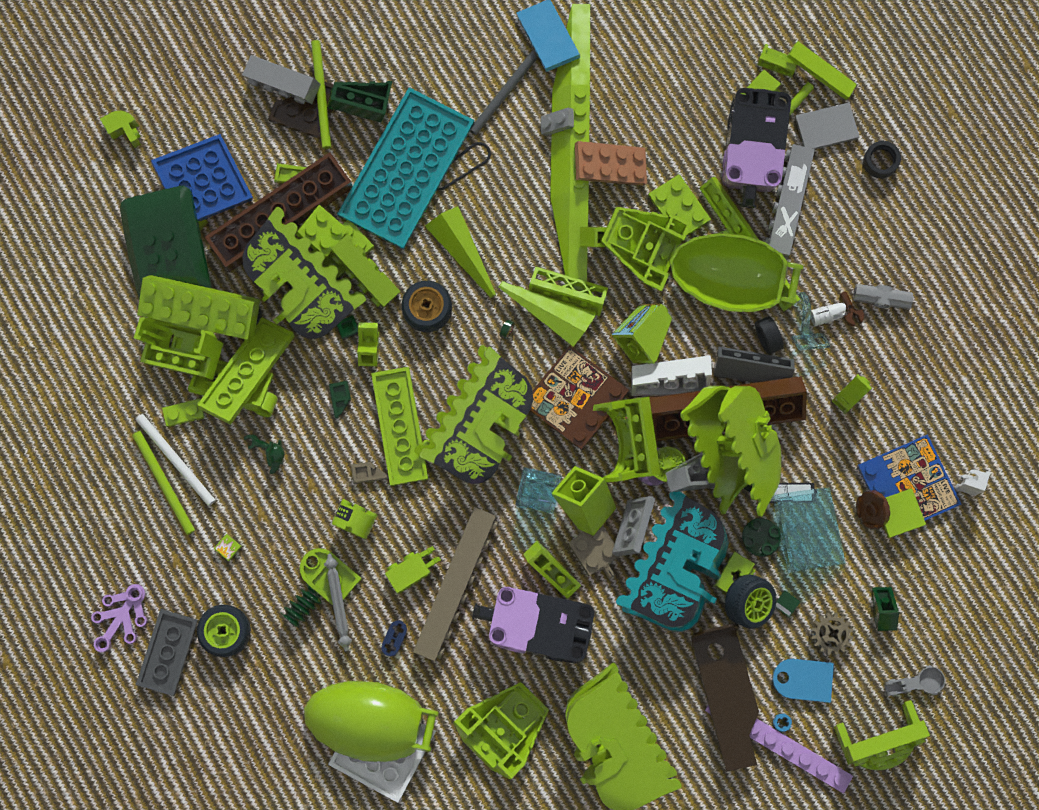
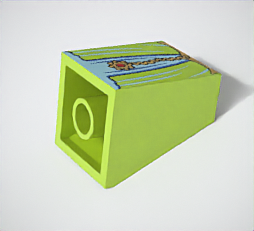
M640 304L613 332L612 336L632 363L654 364L659 356L672 317L669 315L668 309L662 304Z

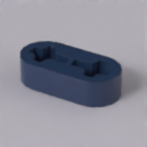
M397 620L391 623L381 647L382 652L386 656L392 657L399 652L407 634V626L404 622ZM401 624V628L404 631L403 633L399 632L397 638H395L393 627ZM392 639H394L393 646L396 650L387 653L388 649L385 646L386 644L390 645Z

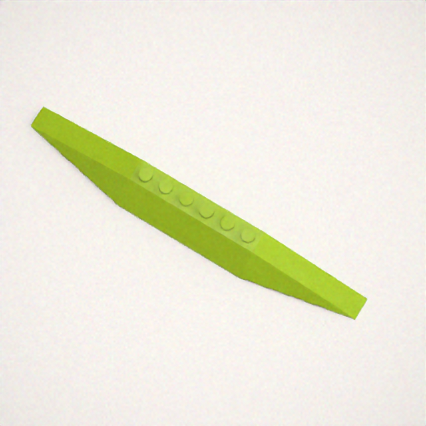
M572 4L566 29L580 54V58L557 68L552 90V113L568 107L572 108L574 111V127L551 134L550 199L564 273L566 276L587 281L588 247L580 246V227H588L589 181L576 180L575 143L577 141L589 142L590 4ZM581 286L573 287L575 290H583Z

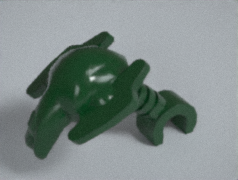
M255 434L246 435L244 440H252V444L248 446V449L256 447L264 449L268 466L271 467L269 474L276 473L280 465H283L285 456L282 441L278 440V444L270 441L268 444L259 440Z

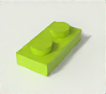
M201 399L163 407L166 426L171 427L205 418L204 411L197 406Z

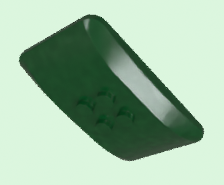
M172 187L126 198L121 202L120 213L139 300L142 280L149 275L212 288L193 195L188 187Z

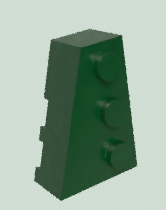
M369 81V83L334 82L330 91L327 108L381 123L386 113L392 81L375 83V81Z

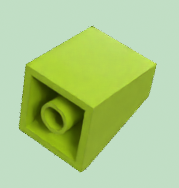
M576 466L572 468L551 493L577 528L592 536L596 534L616 510L606 480Z

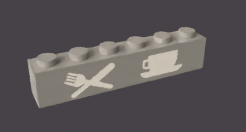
M795 144L792 145L790 150L787 149L784 160L787 161V165L783 167L782 185H778L776 192L779 198L778 202H774L772 213H775L774 219H770L768 231H771L770 236L765 239V242L782 253L786 260L791 253L815 149Z

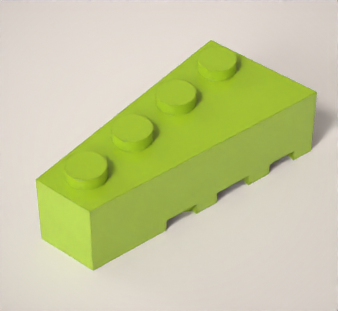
M348 233L331 248V254L333 255L331 259L338 266L340 264L346 269L344 271L351 280L355 278L359 282L357 285L363 293L368 292L372 296L370 300L377 307L381 306L384 308L400 293V290L383 272L379 271V267L373 260L366 257L364 250L359 245L352 243V237Z

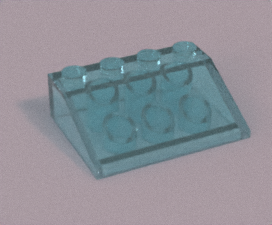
M830 487L777 494L773 497L788 574L846 564Z

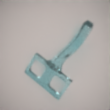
M798 292L797 295L800 298L798 303L802 305L803 314L801 335L792 336L798 350L830 348L831 345L823 333L813 334L810 330V300L805 292ZM814 338H822L826 344H817ZM797 339L806 340L808 345H799Z

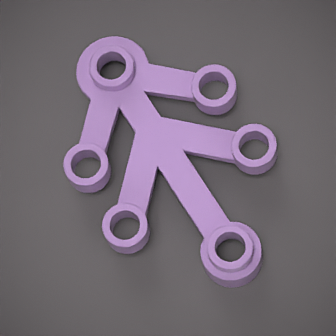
M133 584L127 588L125 593L105 595L103 597L102 603L107 607L113 606L115 602L125 600L126 602L121 608L105 612L96 611L92 614V621L98 624L106 619L115 617L104 636L95 639L94 648L96 651L107 652L110 649V640L122 622L125 631V642L133 644L137 641V635L133 633L129 611L134 605L136 613L135 624L139 627L147 625L148 619L144 616L141 603L145 598V590L141 585ZM137 590L139 596L134 598L133 592ZM108 597H111L112 602L110 604L106 603V599ZM97 614L101 615V619L99 621L95 620V616ZM141 617L144 618V623L142 625L138 623V620ZM130 634L134 636V639L131 642H129L127 639L128 635ZM102 641H105L107 644L105 648L100 646Z

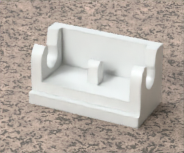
M970 470L969 472L976 476L962 475L961 478L965 480L961 484H956L955 489L976 496L985 491L990 472Z

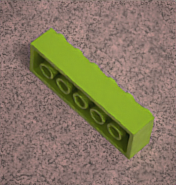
M149 275L142 280L137 315L248 340L255 335L260 299Z

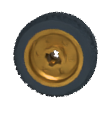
M427 280L413 284L406 290L402 299L404 318L417 331L433 332L439 330L449 321L452 313V302L448 291L441 284Z

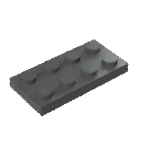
M160 609L136 685L175 696L199 620Z

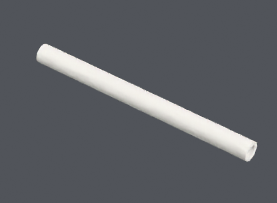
M144 414L139 415L135 419L207 506H211L216 501Z

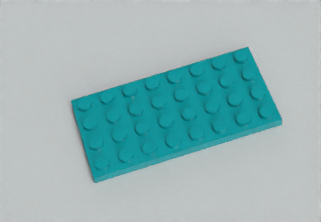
M409 87L338 211V217L346 221L348 220L354 225L404 250L468 136L475 120Z

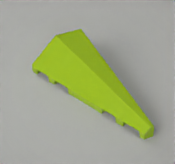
M457 206L439 214L426 224V229L441 243L466 273L475 280L477 285L486 292L488 297H495L496 293L459 207Z
M502 281L498 286L573 347L597 315L594 311L565 303L538 292L526 290L520 286L508 284L505 281Z

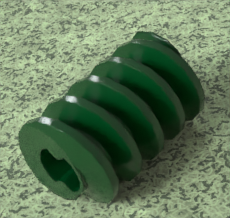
M306 584L308 591L301 589L302 597L295 595L297 602L295 603L290 600L291 608L285 606L286 614L281 613L297 628L300 627L298 620L306 621L304 614L307 616L311 615L309 608L312 610L317 609L314 603L322 604L321 596L308 584Z

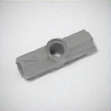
M856 284L853 293V301L870 303L879 308L896 307L909 310L911 309L914 297L912 292L893 290L892 287L886 285L874 287Z

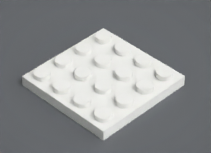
M421 723L417 744L422 745L426 725ZM433 729L431 741H432V739H433V737H434V735H435V733H436V730H434V729ZM416 750L410 756L391 762L361 761L335 752L328 765L399 803L425 752Z

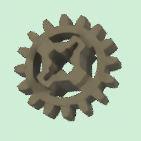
M826 613V618L822 615L819 616L820 622H813L816 628L810 629L811 632H814L810 639L816 640L813 646L819 645V652L826 650V655H830L831 651H833L834 655H838V650L842 653L845 652L844 646H851L848 640L854 639L853 636L849 635L850 632L854 631L853 629H848L851 622H844L845 616L838 618V613H834L832 617L830 613ZM829 621H835L839 623V625L834 626ZM820 628L823 629L821 637L819 636ZM834 630L836 632L834 637L829 638L828 634ZM844 631V640L842 642L841 635ZM830 642L835 647L826 646L824 643Z

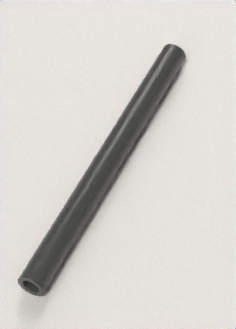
M534 49L474 122L470 129L472 134H478L538 59Z

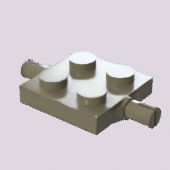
M573 523L579 534L575 539L568 542V545L587 575L590 576L596 571L603 570L609 579L614 577L616 574H614L609 565L618 557L612 554L615 544L603 525L592 536L579 530Z

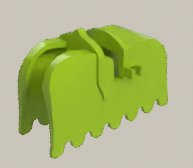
M726 386L705 387L680 413L683 421H690L688 435L690 437L696 436L694 449L696 452L703 453L701 466L703 468L709 467L707 481L709 483L715 482L714 497H721L722 499L720 512L721 514H726L729 506L745 486L752 484L750 496L752 500L758 499L756 511L758 516L762 517L778 488L781 478V446L776 431L772 430L771 425L767 426L771 419L769 413L765 411L759 392L751 386H734L732 388Z
M613 662L572 693L567 700L565 710L569 734L577 746L574 753L576 760L586 761L592 758L593 764L586 769L584 775L580 778L582 784L595 785L603 804L612 810H635L663 795L680 789L682 785L676 778L669 779L676 776L677 771L674 767L670 766L669 762L664 761L667 756L666 752L658 744H655L657 741L656 734L651 732L650 728L646 726L647 718L636 709L638 703L627 692L628 685L625 681H622L618 673V667Z

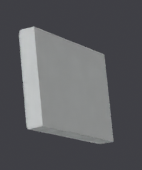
M850 103L795 116L803 147L819 149L856 140L860 137Z
M648 496L627 501L612 551L613 555L618 557L640 553L655 498Z

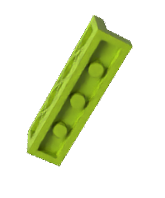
M535 267L528 290L553 297L589 311H594L597 313V316H600L608 288ZM537 274L546 276L547 280L536 279ZM555 281H563L566 285L559 286ZM581 286L583 290L576 291L573 287ZM598 291L603 294L600 298L597 296H593L591 292Z

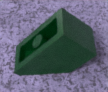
M872 587L873 615L877 631H897L899 610L892 587Z

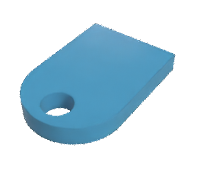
M801 659L784 660L773 671V686L785 698L831 703L834 663ZM780 672H784L788 676V680L784 684L780 683L777 679Z

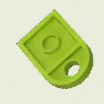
M321 548L313 549L305 554L300 563V573L303 580L333 605L327 575L329 569L324 566L328 554H331L338 562L335 569L339 575L344 601L362 578L330 551ZM312 556L318 560L315 567L307 565V560Z

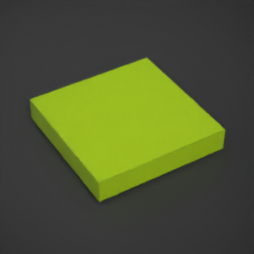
M912 488L885 497L890 507V518L884 526L888 538L926 525Z

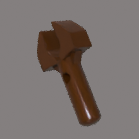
M842 292L840 297L848 311L844 320L848 325L855 327L856 324L852 316H857L861 324L864 320V312L862 309H855L847 292Z

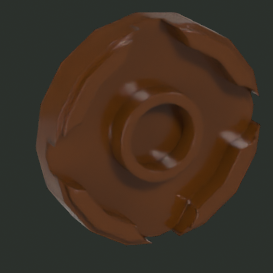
M869 490L858 497L856 511L858 517L862 519L864 526L869 529H879L888 523L890 507L887 499L880 492Z

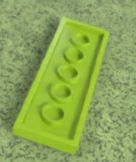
M262 317L256 325L254 337L248 340L245 339L197 404L198 408L231 425L295 337L294 333Z
M403 367L371 373L390 486L429 480L425 459L414 452L415 447L422 444L410 368Z

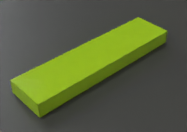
M799 41L794 44L787 58L845 100L850 97L857 85Z

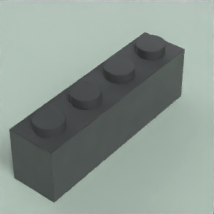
M719 346L714 365V376L754 383L792 378L795 364L794 359Z

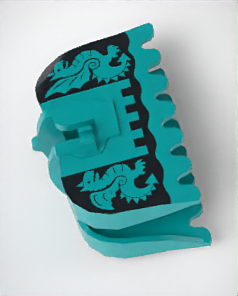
M678 491L670 492L669 494L670 498L675 502L674 506H665L661 509V515L666 519V523L663 525L656 524L652 527V532L657 537V541L646 542L643 546L644 551L649 556L648 559H639L635 562L634 566L640 573L639 577H630L626 580V586L631 590V594L628 596L621 595L616 600V604L623 607V612L645 619L672 632H684L691 629L698 623L705 603L715 604L717 598L705 590L700 578L696 574L691 573V570L694 569L697 572L719 580L721 574L718 568L726 556L729 544L726 530L718 516Z

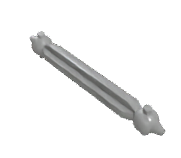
M328 554L324 566L329 569L327 575L337 631L340 635L338 644L345 651H348L352 639L347 636L348 626L338 572L335 569L338 562L331 554Z

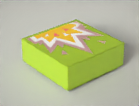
M226 534L214 549L230 561L242 546Z

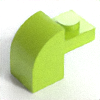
M114 111L100 118L112 140L126 133L134 148L141 145L138 140L141 136L136 129L139 125L131 114L125 111Z
M359 322L358 366H377L379 356L378 323Z

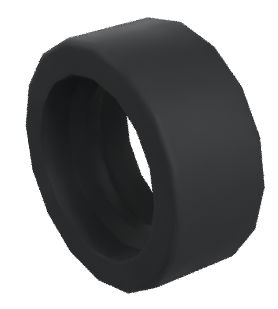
M889 141L874 142L869 146L863 158L865 170L871 176L881 179L894 174L901 163L899 149ZM876 150L889 152L893 158L891 167L886 170L875 167L871 161L872 154Z
M767 316L755 322L757 336L768 354L784 348L781 333L772 317Z

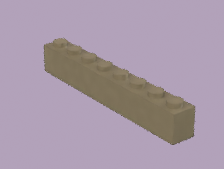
M474 507L414 648V653L435 662L437 658L441 659L445 650L442 647L445 640L449 641L453 631L450 629L452 622L456 623L460 612L457 611L460 603L464 605L468 594L465 591L467 586H472L475 575H473L475 567L479 568L483 557H480L483 549L487 550L491 541L488 539L490 532L494 533L497 527L496 515Z

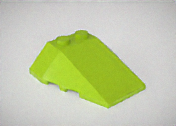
M616 207L601 242L644 284L662 291L669 276L667 272L670 267V259L680 243L685 240L692 223L676 215Z
M520 682L493 697L467 708L453 723L463 742L492 771L511 780L525 765L549 709Z

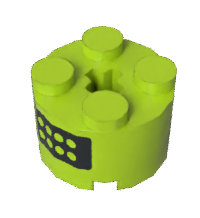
M342 499L331 524L366 540L378 515L369 510L365 513V508L354 504L352 507L353 503Z

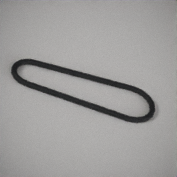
M476 142L470 145L457 157H455L453 163L476 145H483L488 150V157L485 161L478 164L477 166L467 171L466 173L456 178L444 187L438 188L437 190L440 191L446 189L447 187L451 186L452 184L462 179L469 173L473 172L480 166L487 163V161L491 157V150L489 146L482 142Z

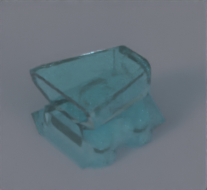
M524 467L515 504L516 508H531L554 513L556 500L551 493L560 484L562 476Z

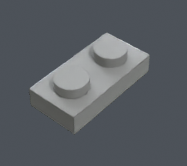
M568 107L541 116L542 135L548 136L574 127V111L572 108Z

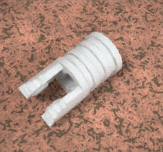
M838 303L810 310V317L814 327L843 318L846 305Z

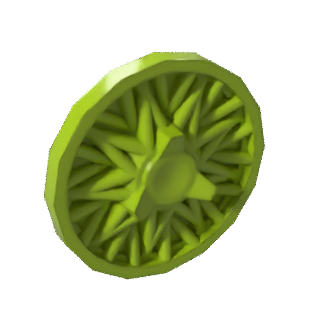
M668 446L657 450L660 474L655 475V478L661 482H667L666 472L686 462L681 451Z

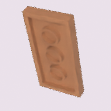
M582 141L575 143L576 180L640 186L647 184L646 151L644 147Z

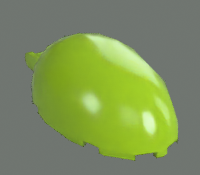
M723 233L694 237L678 246L670 259L673 278L686 293L696 297V299L704 304L735 312L760 311L771 308L780 301L796 303L797 299L795 297L800 272L804 267L802 264L787 262L782 253L766 242L745 235ZM788 267H792L793 272L788 297L782 295Z
M346 681L329 685L312 694L304 707L305 724L319 742H322L336 753L367 762H391L410 756L416 750L431 752L430 743L435 719L439 714L437 711L422 708L418 701L400 689L379 682ZM423 715H428L423 742L420 745L417 744L422 718Z

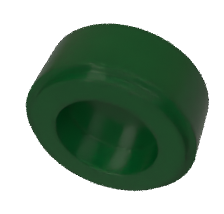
M506 320L500 330V337L507 340L513 331L515 323Z

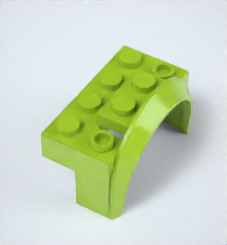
M146 317L139 318L134 339L145 343L140 362L210 380L214 379L223 343L218 341L214 332ZM174 334L171 347L169 348V343H170V341H171V336Z
M641 397L594 405L593 411L602 410L611 417L618 436V461L613 472L603 476L606 482L625 481L632 478L660 474L650 398Z
M912 700L902 704L907 726L855 744L851 743L844 723L837 724L834 730L847 764H854V767L861 766L870 770L890 769L905 761L914 747L925 743V739L930 734L924 720H919ZM895 750V753L888 755L887 751Z

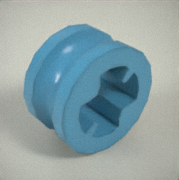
M778 714L774 717L773 726L776 730L783 732L791 728L792 720L787 714ZM785 717L787 719L785 721L787 726L780 728L778 726L780 723H777V721Z

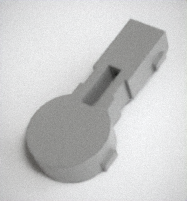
M928 665L920 670L917 676H913V678L891 679L888 682H884L886 695H892L893 697L901 693L911 692V690H921L924 693L931 694V696L937 695L945 685V676L940 669Z

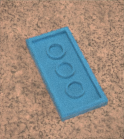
M545 0L516 13L546 72L580 58V54L551 0Z

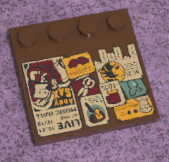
M569 346L533 389L534 399L530 412L583 451L610 417L605 411H593V406L624 400L630 390Z

